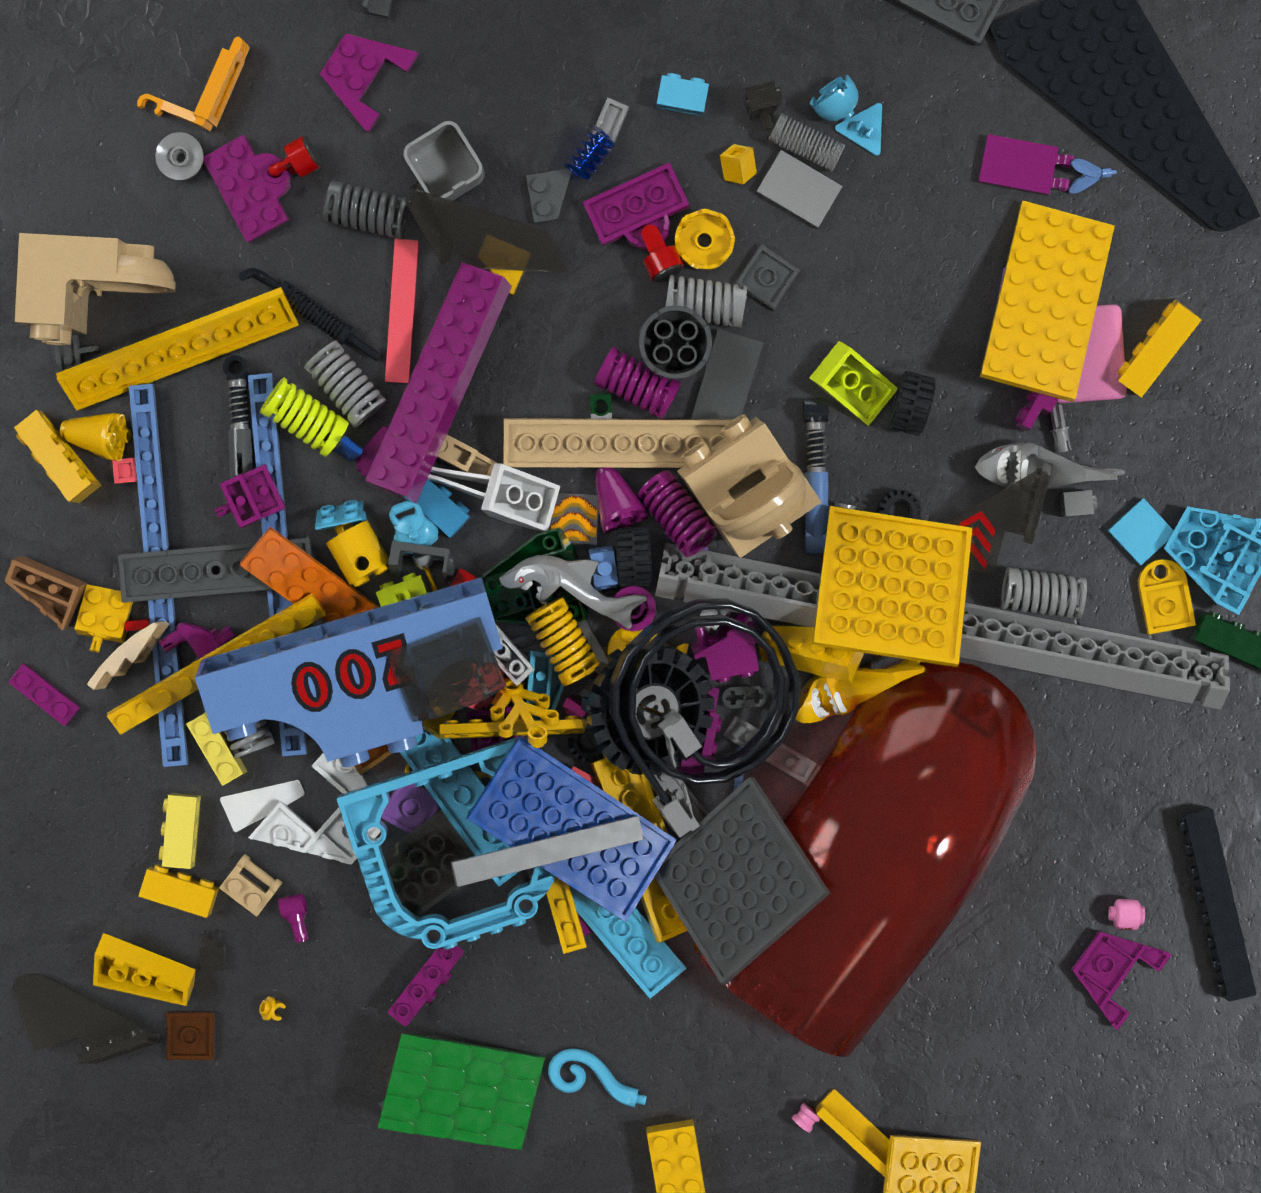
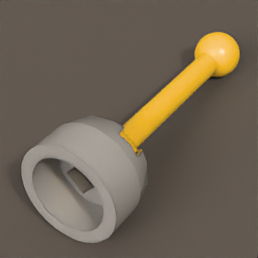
M415 553L412 556L417 568L425 570L432 590L436 591L437 587L429 569L433 564V557Z

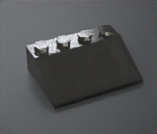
M442 810L383 852L397 896L402 905L417 917L457 888L451 862L476 856Z

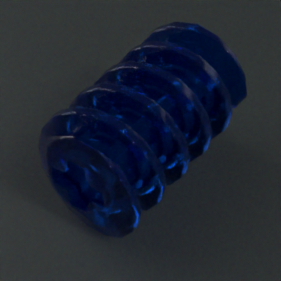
M595 125L592 126L596 132L595 134L587 132L590 141L581 140L585 148H575L579 156L570 155L573 164L564 163L569 171L586 180L592 178L591 172L598 170L596 164L601 165L604 162L602 156L607 157L609 155L608 149L615 147L611 137Z

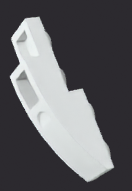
M496 624L503 649L494 651L495 662L514 684L518 686L535 669Z

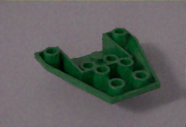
M560 527L536 534L480 576L485 586L495 622L529 624L525 617L545 605L536 598V594L539 593L537 588L541 586L536 581H532L533 585L528 590L504 587L499 578L525 559L537 555H550L566 561L578 560L575 548ZM559 586L549 596L547 603L560 597L564 598L568 605V611H571L573 614L571 619H575L577 622L587 620L588 606L563 587Z

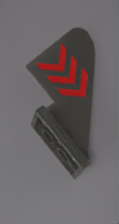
M1043 462V466L1037 468L1033 473L944 523L972 528L968 571L994 575L1005 531L1023 535V542L1033 543L1051 477L1052 463Z

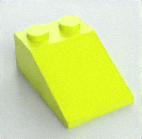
M841 341L837 342L809 378L868 426L897 391V387L851 347Z

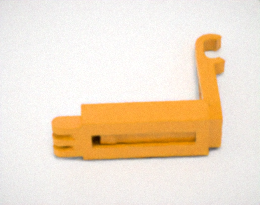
M235 37L229 50L222 48L195 112L150 94L141 95L137 101V107L143 109L147 101L157 103V108L154 112L158 117L163 112H166L210 132L213 126L217 127L244 66L245 58L250 49L249 45L242 38Z

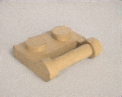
M244 854L219 889L257 917L283 882L278 878L275 880L251 862L249 856ZM243 868L269 886V890L266 892L241 873Z

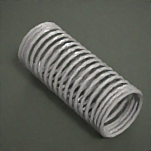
M781 113L768 140L775 143V145L779 143V147L782 144L783 148L787 146V150L794 151V154L798 152V156L802 154V158L806 155V160L810 157V162L814 158L813 163L817 162V165H820L822 162L821 167L825 165L826 170L833 172L846 145L841 142L838 143V140L834 142V138L829 143L830 136L826 139V134L821 139L822 133L818 136L819 131H816L813 136L815 129L809 135L811 127L806 131L807 125L804 126L801 132L803 123L798 128L799 121L793 129L796 120L794 119L790 125L792 117H790L785 125L788 115L785 116V114Z

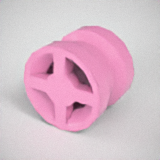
M802 1103L800 1106L801 1110L791 1118L803 1130L810 1133L813 1130L814 1123L819 1122L821 1118L813 1108L806 1103Z

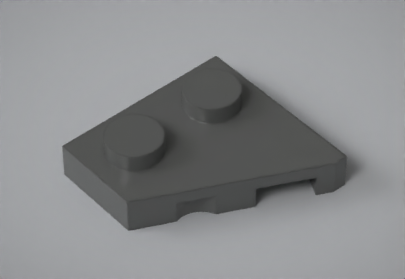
M571 168L526 176L534 224L558 220L572 175Z

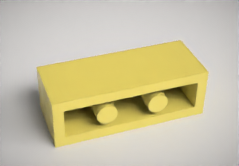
M206 713L186 724L222 786L248 772L239 757L234 759L232 751L235 750H231V742L227 740L225 732L212 733Z
M171 793L168 795V798L164 799L163 812L166 813V822H163L161 827V836H164V846H160L159 860H162V867L191 869L195 866L201 795Z

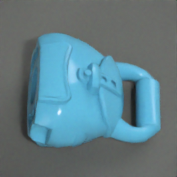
M406 500L391 507L389 518L395 528L394 541L432 546L438 540V526L423 514L418 503L415 504ZM413 507L415 509V513L398 519L395 516Z

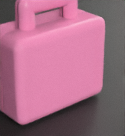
M1097 305L1074 402L1122 399L1127 394V387L1117 379L1120 376L1117 371L1125 362L1122 312L1118 305ZM1062 399L1057 401V403H1074Z

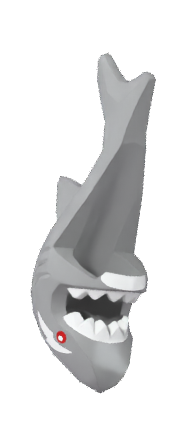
M1027 441L1010 443L992 449L983 455L975 466L978 474L985 479L1020 492H1032L1083 481L1117 480L1118 475L1125 474L1123 469L1093 468L1080 465L1042 446Z
M537 555L520 562L499 578L501 584L509 589L521 588L528 590L533 585L532 581L540 583L541 586L537 588L539 593L536 594V598L545 605L549 600V596L561 586L582 603L598 613L617 621L627 629L632 627V610L647 601V597L635 594L620 598H610L603 596L591 585V580L598 568L599 562L594 560L566 561L550 555Z

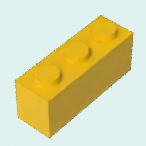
M158 864L146 870L138 897L205 918L211 915L219 887L214 886V882L207 879H200V881L191 879L192 875L185 872H178L177 874L168 872V867H162V865Z

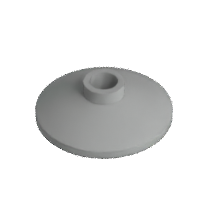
M176 132L167 135L160 141L155 157L158 168L165 176L181 181L190 179L199 172L203 164L204 153L197 139L187 133ZM184 154L185 160L178 162V155Z

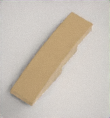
M166 621L154 622L134 634L103 662L87 685L93 690L105 689L113 677L125 675L133 663L145 662L169 623Z

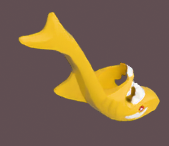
M905 659L901 663L889 668L872 669L873 664L869 662L858 667L851 683L815 674L800 690L799 711L795 719L801 723H813L833 715L843 716L853 711L856 705L882 693L903 680L923 673L925 667L919 665L920 661Z

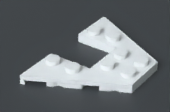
M322 753L312 765L316 771L343 794L367 786L359 764L351 767H341L339 759L327 762L324 753ZM280 801L248 837L252 840L255 839L275 846L322 856L323 858L337 860L350 865L357 859L339 807L316 832L287 805ZM376 827L368 830L369 836L374 839L381 832Z

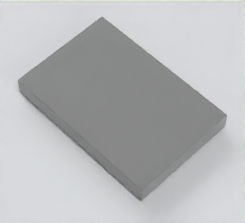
M781 150L759 186L757 193L818 229L843 186Z

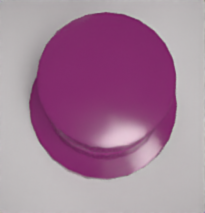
M637 586L621 589L614 596V598H620L636 594L647 597L646 602L632 610V627L630 629L615 621L622 629L632 632L643 630L651 624L656 613V604L652 595L646 589Z

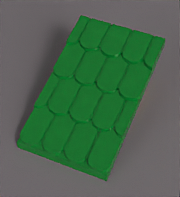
M402 1032L378 1128L522 1150L545 1056Z

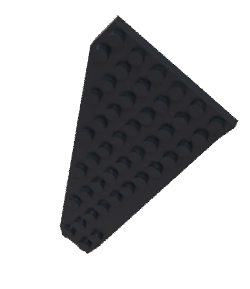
M1044 0L989 26L988 30L1004 64L1210 229L1218 232H1228L1260 217L1249 191L1137 0Z

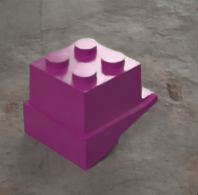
M739 613L732 617V619L754 628L753 620L750 616ZM724 625L717 637L711 633L706 636L704 626L695 628L697 641L690 644L695 660L705 657L712 681L716 680L718 683L726 682L732 676L749 677L754 675L755 671H759L755 643L757 642L749 634Z

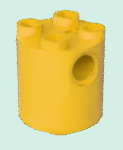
M368 520L355 526L351 522L334 528L337 536L328 541L326 545L349 585L360 587L370 581L368 576L372 574L381 575L389 570V557ZM363 557H366L369 561V566L366 570L360 564Z

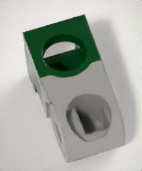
M611 393L590 394L591 419H612Z

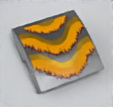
M558 493L550 522V530L560 527L572 545L597 546L599 513L597 495Z

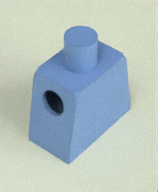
M612 545L589 548V559L599 562L598 568L592 576L594 589L599 593L618 590V576Z

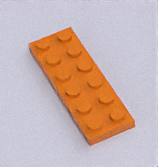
M271 526L240 562L241 567L293 604L313 593L325 611V616L316 620L320 624L380 607Z

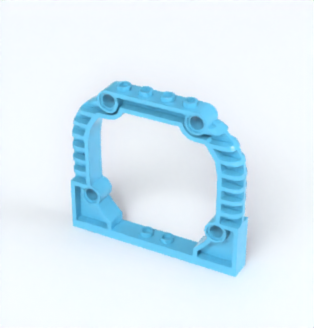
M518 737L337 796L336 799L373 907L381 920L393 931L412 939H422L423 944L430 949L443 947L446 950L457 946V942L465 939L467 942L480 938V934L486 932L490 934L503 931L504 926L512 924L513 927L523 925L526 923V919L533 917L537 913L538 900L548 892L555 879L554 875L540 866L533 868L529 882L520 884L511 890L506 902L451 920L439 914L417 917L402 905L397 896L381 849V844L385 841L387 835V827L381 821V817L390 800L389 791L414 783L416 787L429 783V778L438 776L439 779H443L453 775L452 771L478 762L481 771L493 777ZM376 827L380 829L381 836L376 839L371 838L368 830ZM524 899L530 900L533 904L528 910H523L519 906V903ZM430 930H437L441 936L437 940H431L427 933Z

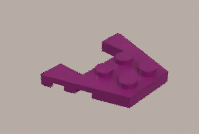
M345 34L320 75L363 129L369 133L380 117V114L360 101L386 60L408 73L419 54L412 50Z
M1098 931L1071 970L1111 1025L1118 1030L1130 1012L1110 999L1139 958L1160 972L1171 957V954L1158 948Z

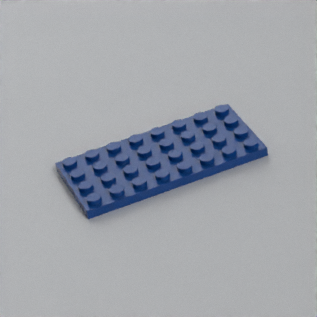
M518 736L466 817L475 825L509 847L636 815L639 816L644 840L540 866L625 922L630 917L677 839L540 748L532 747L528 740L521 736Z

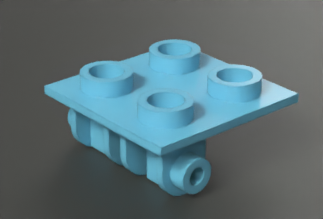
M349 500L344 502L343 505H325L321 507L316 513L315 530L324 529L328 531L333 530L337 525L351 522L353 525L367 520L366 512L363 511L364 501Z

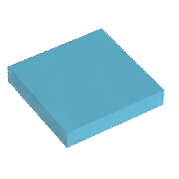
M1142 498L1107 531L1138 565H1142L1169 540L1174 530Z

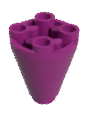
M601 467L595 472L597 476L595 481L600 523L605 534L611 533L618 528L632 527V524L635 522L644 521L649 517L644 505L616 469Z

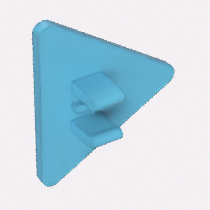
M877 103L835 126V130L873 155H880L882 104Z

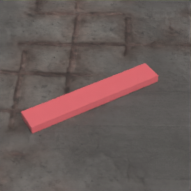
M395 239L385 382L408 384L410 380L419 240Z

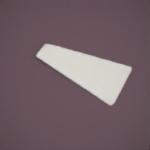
M295 780L220 798V802L233 831L238 832L267 817L280 801L288 805L304 796L305 792L300 781Z

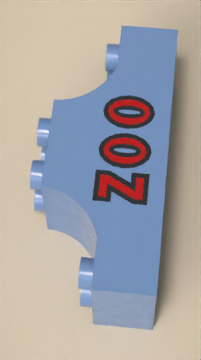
M481 577L204 658L201 660L195 680L213 734L226 731L228 740H235L255 733L257 731L255 723L260 720L281 721L301 729L312 737L322 749L327 762L339 759L341 767H351L369 760V749L387 744L389 753H398L415 747L417 745L415 736L424 733L422 721L424 699L435 679L448 666L463 660L466 662L467 669L487 666L496 661L494 651L503 648Z

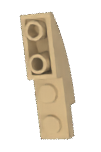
M446 435L436 458L462 472L491 476L494 463L497 464V462L482 455L476 449L449 435Z

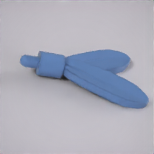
M1073 159L1071 161L1072 167L1084 175L1072 182L1068 191L1070 193H1079L1096 183L1100 178H1111L1112 175L1117 174V171L1111 170V168L1100 169L1084 159Z

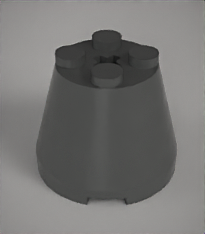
M667 306L656 311L644 323L639 336V349L643 361L655 374L667 379H684L697 373L707 362L712 349V336L707 323L694 310L684 306ZM673 341H677V344L681 345V348L677 350V354H673L672 349L668 346L672 345Z

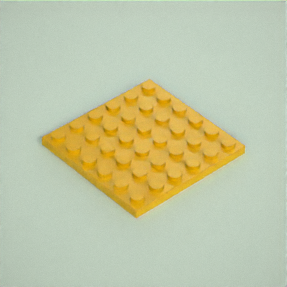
M830 506L812 645L957 667L960 658L972 528Z

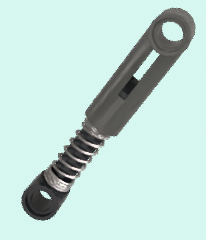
M231 355L223 362V371L226 374L228 387L231 389L228 393L231 395V398H229L231 405L229 407L232 408V411L229 412L232 414L230 418L232 424L230 425L231 429L228 430L230 479L242 474L241 463L243 474L254 469L252 429H249L247 424L249 421H246L248 416L246 414V410H248L246 403L248 402L245 401V397H247L245 395V390H247L245 387H247L246 381L250 373V365L246 359L239 355ZM235 362L242 364V370L238 374H233L231 371V366Z

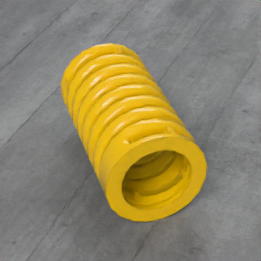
M560 597L533 611L525 619L534 632L547 627L536 634L537 640L553 634L540 643L541 648H546L556 643L545 650L546 656H551L564 649L551 657L549 662L550 664H555L567 658L554 666L555 672H560L569 667L558 675L561 684L567 686L592 673L599 665V662L594 652H589L591 647L588 643H585L586 637L580 635L582 633L581 628L576 627L577 621L571 619L573 614L571 611H568V605L564 598Z

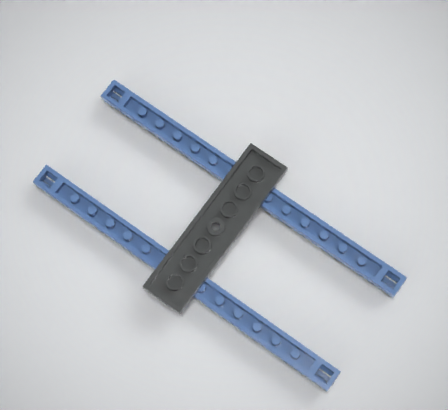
M273 374L248 375L256 468L264 464L267 465L285 504L278 423L273 422L274 413L270 418L260 413L261 407L274 389ZM258 380H260L261 394H259ZM154 384L129 386L144 552L118 555L122 603L148 600L150 625L154 622L162 621L169 623L160 639L176 630L174 598L267 590L270 617L291 606L293 603L240 566L242 559L256 543L169 550ZM139 391H141L142 405H141V403H140V392H139ZM285 509L261 520L262 536L271 526L288 539ZM311 538L290 539L292 543L312 557ZM216 565L220 567L218 575L212 573V568ZM158 641L153 648L156 684L180 670L178 646L166 653ZM183 699L158 713L163 767L189 764ZM279 721L282 756L307 754L305 732L293 725ZM290 736H292L293 750H291ZM172 746L174 750V761L172 757Z

